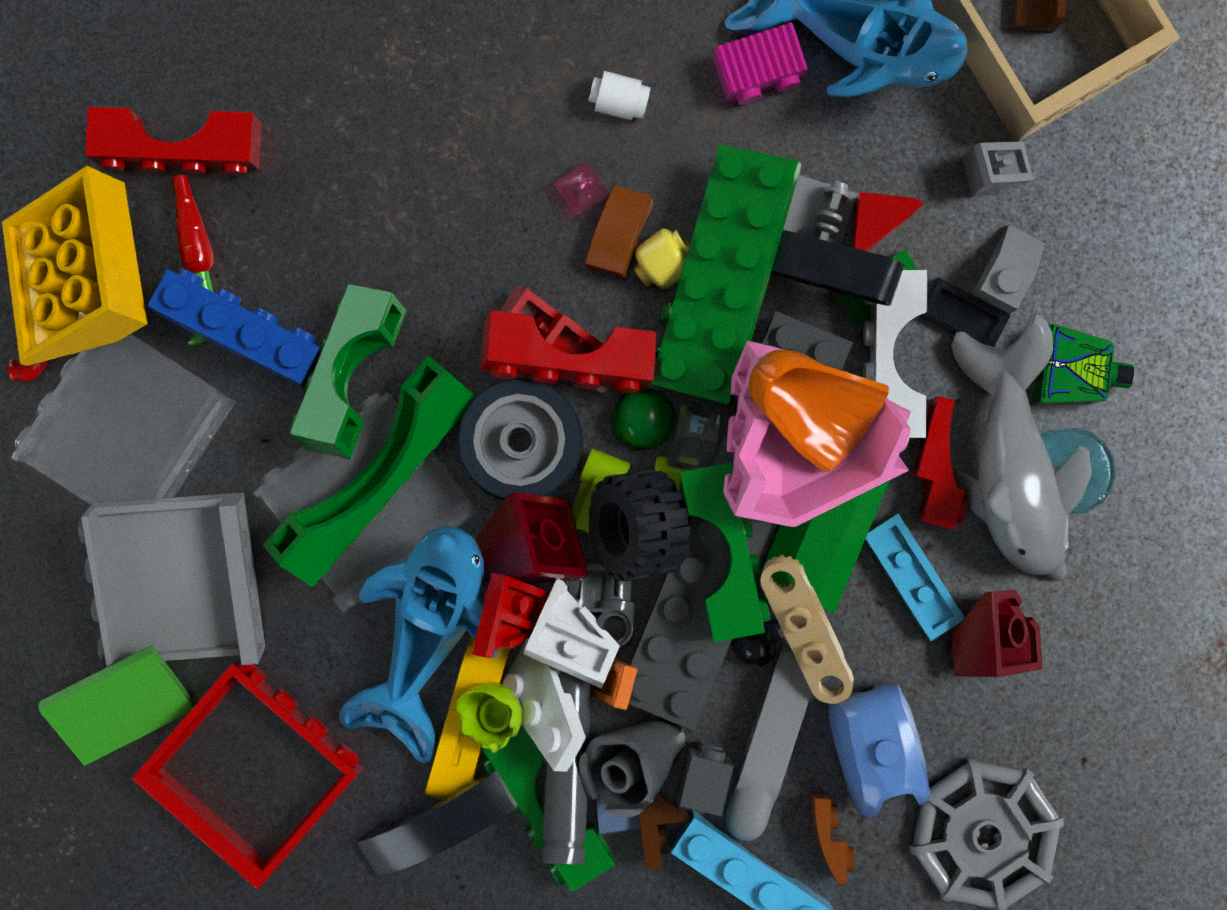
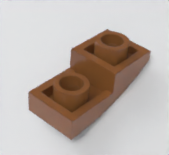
M614 185L597 224L587 255L586 268L624 279L635 257L636 248L639 246L638 236L653 207L652 195Z
M810 792L812 823L820 852L838 884H847V872L854 871L853 846H848V842L842 834H831V830L838 829L837 804H831V798L827 793Z

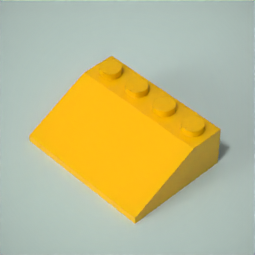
M85 166L2 221L20 364L28 366L115 343L147 325L124 182L94 168Z

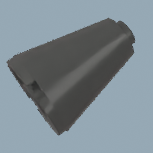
M659 717L597 736L588 744L586 751L581 755L579 761L580 778L586 792L593 800L598 797L606 804L607 807L604 810L612 815L633 817L640 814L651 805L684 749L685 735L682 728L676 723Z

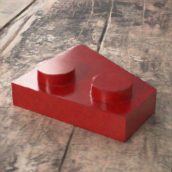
M492 573L489 586L484 595V606L472 655L490 659L494 657L495 650L501 647L511 649L520 645L524 639H529L551 592L506 575Z

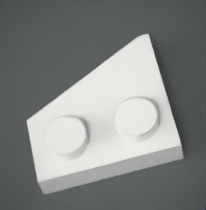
M557 579L523 654L602 689L620 646L607 631L602 630L597 625L596 618L585 606L582 608L567 591L568 586L562 580Z

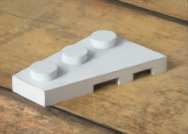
M526 639L508 674L505 676L502 685L511 688L518 698L522 708V725L553 771L567 772L586 736L571 694L563 692L558 677L561 671L524 655L525 647L529 639Z

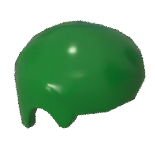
M644 388L637 394H624L617 400L610 413L611 431L620 444L633 451L653 449L666 442L674 430L675 409L668 396L653 388Z

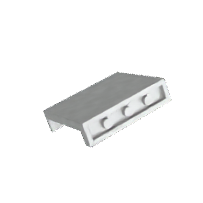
M244 492L93 503L81 516L78 522V536L81 543H86L88 558L85 561V577L88 583L93 584L95 597L92 600L91 611L93 620L99 622L101 636L98 641V653L100 659L106 661V667L151 645L155 647L164 661L240 655L241 665L259 663L265 650V640Z

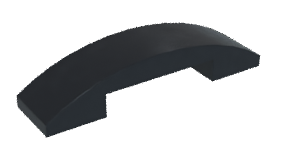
M495 770L461 787L457 794L397 824L391 822L360 837L357 840V844L377 877L418 864L461 843L515 810L518 805L499 772Z

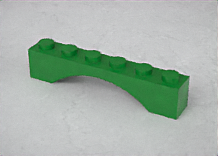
M428 355L401 386L398 408L392 427L383 445L368 466L351 483L331 497L309 508L290 513L263 544L264 548L279 566L313 588L322 576L329 572L332 565L349 545L356 541L359 534L376 514L383 510L389 499L413 475L416 468L429 453L440 444L442 438L456 422L463 417L467 407L476 396Z

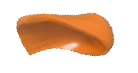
M775 350L765 354L754 366L749 379V392L755 405L802 456L824 472L833 470L859 444L871 428V423L875 421L882 410L889 393L888 385L827 366L793 350Z

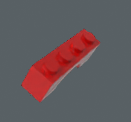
M88 106L85 156L99 164V168L102 170L124 171L126 165L140 166V170L144 172L163 173L165 172V167H181V172L205 174L206 168L222 169L223 174L232 176L247 175V170H259L261 121L253 112L211 111L204 126L193 136L182 141L163 142L153 139L147 134L141 118L130 108Z
M491 310L484 321L480 370L491 371V376L499 379H514L517 375L532 376L533 381L540 384H556L558 380L573 381L574 386L581 389H597L599 385L615 387V391L618 393L637 394L654 380L656 332L615 327L607 335L599 349L586 354H570L556 349L543 338L533 316Z

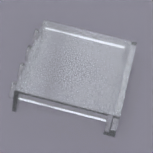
M130 334L118 342L81 351L76 358H71L64 365L60 373L61 382L54 392H49L41 400L37 408V412L40 414L31 427H26L18 435L14 444L17 449L11 458L15 461L26 462L91 505L93 503L173 498L237 401L133 334Z
M377 392L359 405V409L362 412L358 415L365 422L351 459L315 452L302 447L292 456L295 462L283 471L280 467H276L259 480L262 486L253 493L257 498H263L280 523L290 513L309 508L331 497L351 483L377 454L392 427L398 402L389 393L381 397ZM434 450L429 453L416 468L413 475L389 499L383 510L377 513L362 530L356 541L350 544L335 561L329 572L322 576L324 582L335 595L333 601L342 613L350 611L362 602L358 595L368 577L387 565L405 561L429 530L445 525L460 528L480 513Z

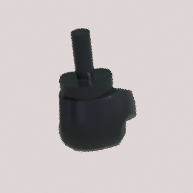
M777 619L772 622L763 623L765 633L732 639L730 643L732 650L742 663L749 665L756 663L759 667H762L773 659L776 654L775 644L781 640L778 633L781 627Z

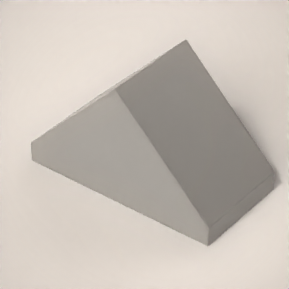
M1023 141L978 143L973 145L961 158L972 197L1034 181Z

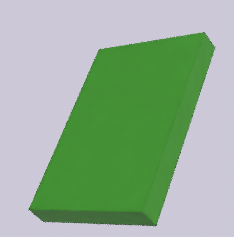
M151 645L39 701V712L85 766L187 715L195 706V701L155 647Z

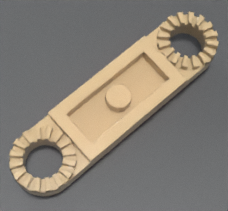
M784 555L772 557L764 565L760 579L761 587L813 695L824 703H841L847 700L852 693L854 676L844 658V652L813 586L810 585L803 565H800L797 559L793 560L792 556L787 558ZM777 571H785L793 576L794 582L793 584L790 583L789 586L784 584L783 587L781 586L782 584L779 583L777 585L776 581L773 582V577L771 576ZM826 676H835L843 684L841 687L838 686L837 689L833 687L831 690L829 686L826 688V685L822 684L821 679Z

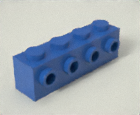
M181 268L178 274L169 269L166 270L147 305L152 313L302 388L320 354V347L314 344L317 339L316 337L297 327H294L292 332L276 325L279 318L257 307L253 313L239 306L241 299L222 288H219L214 293L202 287L201 285L204 280L188 270Z

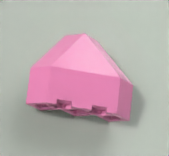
M746 341L731 380V394L738 396L736 416L729 418L727 452L734 453L733 475H726L724 480V495L735 516L796 527L909 471L899 455L900 452L905 450L909 442L911 428L906 422L911 411L887 398L875 421L871 423V428L867 434L849 452L848 456L842 459L839 465L829 472H824L817 468L789 443L775 425L755 405L750 396L749 379L754 366L765 354L785 349Z

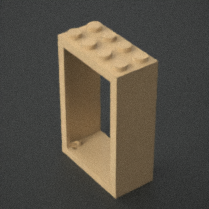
M932 0L934 10L953 21L965 33L968 47L965 61L1015 142L1021 141L1154 62L1180 39L1157 0H1097L1127 50L1034 105L971 1Z

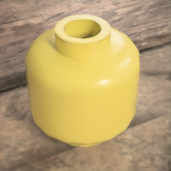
M662 228L641 243L635 251L639 264L634 267L640 280L647 287L654 283L663 290H668L680 281L689 251V241L679 230L672 232Z

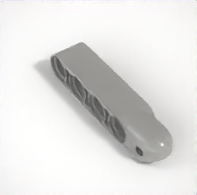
M782 637L777 648L725 810L727 829L733 837L740 841L757 839L763 834L767 826L812 693L786 637Z

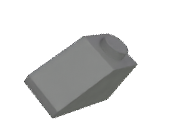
M1009 224L971 295L1008 314L1016 311L1037 273L1045 243Z

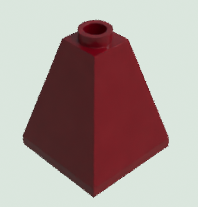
M513 492L506 497L475 539L484 560L482 586H489L492 573L506 575L527 584L556 582L557 579L562 581L581 580L589 577L569 499Z

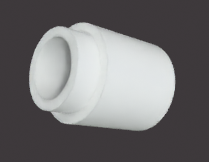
M604 71L602 79L594 77L588 101L596 103L594 109L596 112L631 121L633 117L643 119L651 87L641 85L642 80Z

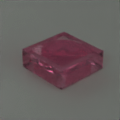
M587 161L553 183L554 188L576 219L610 196V193Z

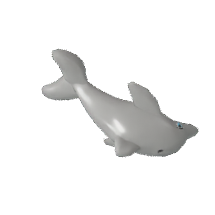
M1036 314L1030 317L1027 327L1020 338L1006 350L982 344L965 332H956L951 344L955 360L962 371L973 382L994 397L981 443L979 480L953 467L952 470L957 487L966 489L963 499L968 500L970 510L987 523L993 541L1008 561L1024 574L1045 575L1054 581H1062L1067 573L1064 559L1069 547L1068 514L1083 498L1092 472L1089 449L1081 445L1055 470L1039 435L1027 398L1026 389L1045 368L1052 355V331L1047 321Z

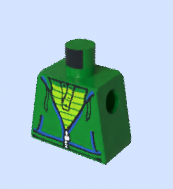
M1048 324L1052 331L1053 352L1048 364L1033 381L1031 405L1100 403L1107 401L1110 386L1126 389L1131 387L1134 378L1133 364L1113 362L1115 348L1113 342L1057 324Z

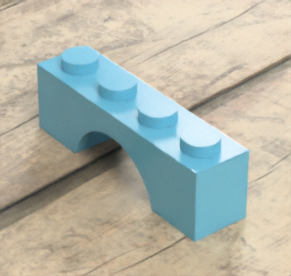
M691 810L689 813L691 820L683 822L669 843L671 854L754 910H834L828 900L795 878H790L761 861L737 843L724 830L694 810Z

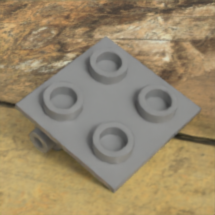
M799 175L783 230L842 244L858 193L847 190L848 185L840 181H832L830 185Z

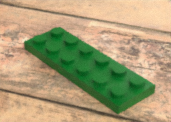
M719 144L654 368V380L650 383L651 385L723 405L733 406L735 395L731 394L732 376L746 341L752 340L802 166L798 160Z

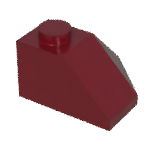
M1016 590L985 592L953 632L951 658L954 663V676L1002 677L1043 669L1040 627L1033 617H1025L1019 607L1022 599Z

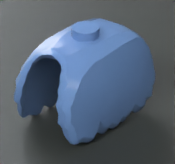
M888 682L874 686L871 691H854L847 700L838 704H829L827 709L828 722L833 735L838 761L846 781L849 796L860 815L864 817L877 816L884 801L904 794H913L919 805L926 803L930 798L925 757L911 708L899 684Z

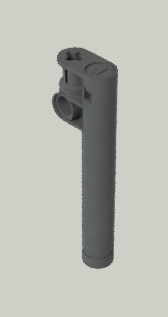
M586 564L589 577L563 582L568 586L567 591L582 608L585 606L596 618V623L602 630L611 620H620L627 626L625 636L620 640H616L620 646L618 650H622L629 646L634 636L635 604L631 602L632 581H619L618 597H615V582L617 581L615 576H610L606 572L604 565ZM561 671L558 677L563 692L569 693L572 696L586 739L567 772L553 771L548 762H546L543 826L545 846L542 847V863L584 865L585 848H583V841L586 840L587 792L580 778L579 761L590 743L592 684Z

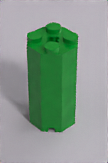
M889 481L796 527L779 524L761 567V574L764 565L772 557L784 555V557L788 558V556H792L793 560L797 559L799 564L803 565L805 574L810 585L813 586L823 609L835 613ZM777 571L771 576L773 577V582L776 581L777 585L780 583L783 587L784 584L789 586L790 583L793 584L794 582L793 576L785 571Z

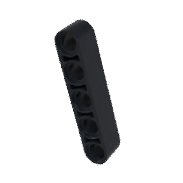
M783 230L770 275L872 303L891 306L905 265L887 256Z

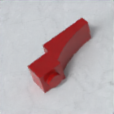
M517 286L500 309V312L533 316L543 338L562 352L586 354L599 349L603 344L568 316L556 311L528 288ZM599 385V388L592 390L603 395L608 386Z
M937 396L930 401L926 416V438H920L910 478L926 482L915 521L946 530H955L956 523L962 524L968 508V500L963 499L966 489L957 487L950 459V423L955 400Z

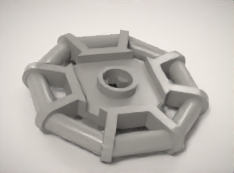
M976 757L966 759L965 765L929 788L930 798L920 806L914 841L909 844L910 853L916 855L939 890L940 899L946 903L952 900L994 910H1007V907L1045 882L1051 883L1054 878L1051 873L1060 828L1064 827L1063 817L1056 814L1033 779L1034 773L1027 768L1018 770L977 761ZM982 779L1012 785V788L1007 796L985 792ZM971 781L973 793L954 806L942 800ZM1023 794L1039 816V820L1029 822L1017 805ZM938 807L947 813V819L944 822V834L942 839L931 840ZM983 826L989 829L995 826L998 831L993 835L995 843L991 846L985 842L980 844L977 842V838L980 836L979 830ZM1042 832L1035 864L1028 859L1029 839L1032 840L1033 833ZM947 850L958 867L953 877H949L934 852ZM1022 866L1030 870L1029 873L1003 888L1002 879ZM968 876H977L991 881L992 892L962 885Z

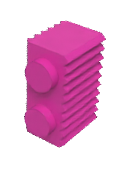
M793 23L718 45L714 48L713 62L718 72L726 101L738 100L740 105L760 99L762 91L774 87L777 88L778 92H785L796 88L801 84L800 79L805 77L808 70Z

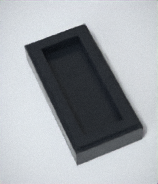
M938 277L935 279L927 295V312L919 316L954 335L956 332H965L982 344L995 347L1011 315Z

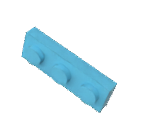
M899 514L891 516L869 530L865 539L866 544L927 640L932 641L964 620V615Z

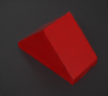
M860 192L854 203L850 247L869 251L913 216L924 204L919 198Z

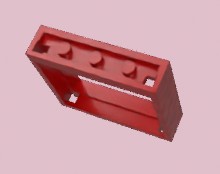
M241 661L232 663L132 777V780L258 890L364 768L357 763L360 757L355 751L344 743L338 746L326 736L329 730L322 722L313 716H309L307 719L295 708L298 703L290 694L279 688L275 691L264 681L267 678L266 674L255 664L241 665ZM238 682L244 685L343 772L268 860L163 769Z

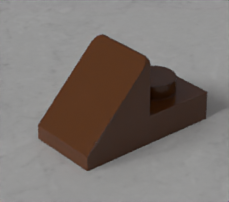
M659 790L651 805L639 814L646 869L662 867L661 854H669L666 828L658 829V824L691 820L688 811Z

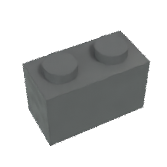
M699 741L698 747L688 745L677 789L679 806L722 817L734 767L729 755L723 751L722 746L705 741Z

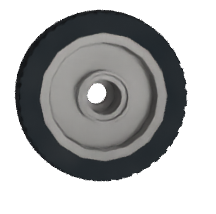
M508 379L489 386L480 392L469 404L459 426L458 451L462 465L470 479L482 491L494 498L504 501L513 492L552 496L570 481L579 466L583 451V432L573 406L558 390L548 384L536 383L533 379ZM520 434L528 436L530 441L529 446L524 450H519L514 445L515 438Z

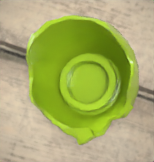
M489 681L470 688L457 699L456 711L460 715L462 734L471 736L482 748L490 749L492 753H495L505 747L510 738L516 736L522 725V708L511 688Z

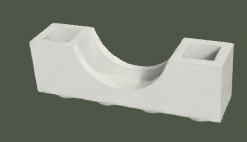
M903 270L891 306H884L864 300V304H871L870 321H865L863 327L864 345L870 346V362L864 363L863 378L888 385L889 393L887 399L911 411L906 422L911 428L909 438H926V396L912 390L901 380L894 365L893 348L895 340L905 324L927 312V270Z

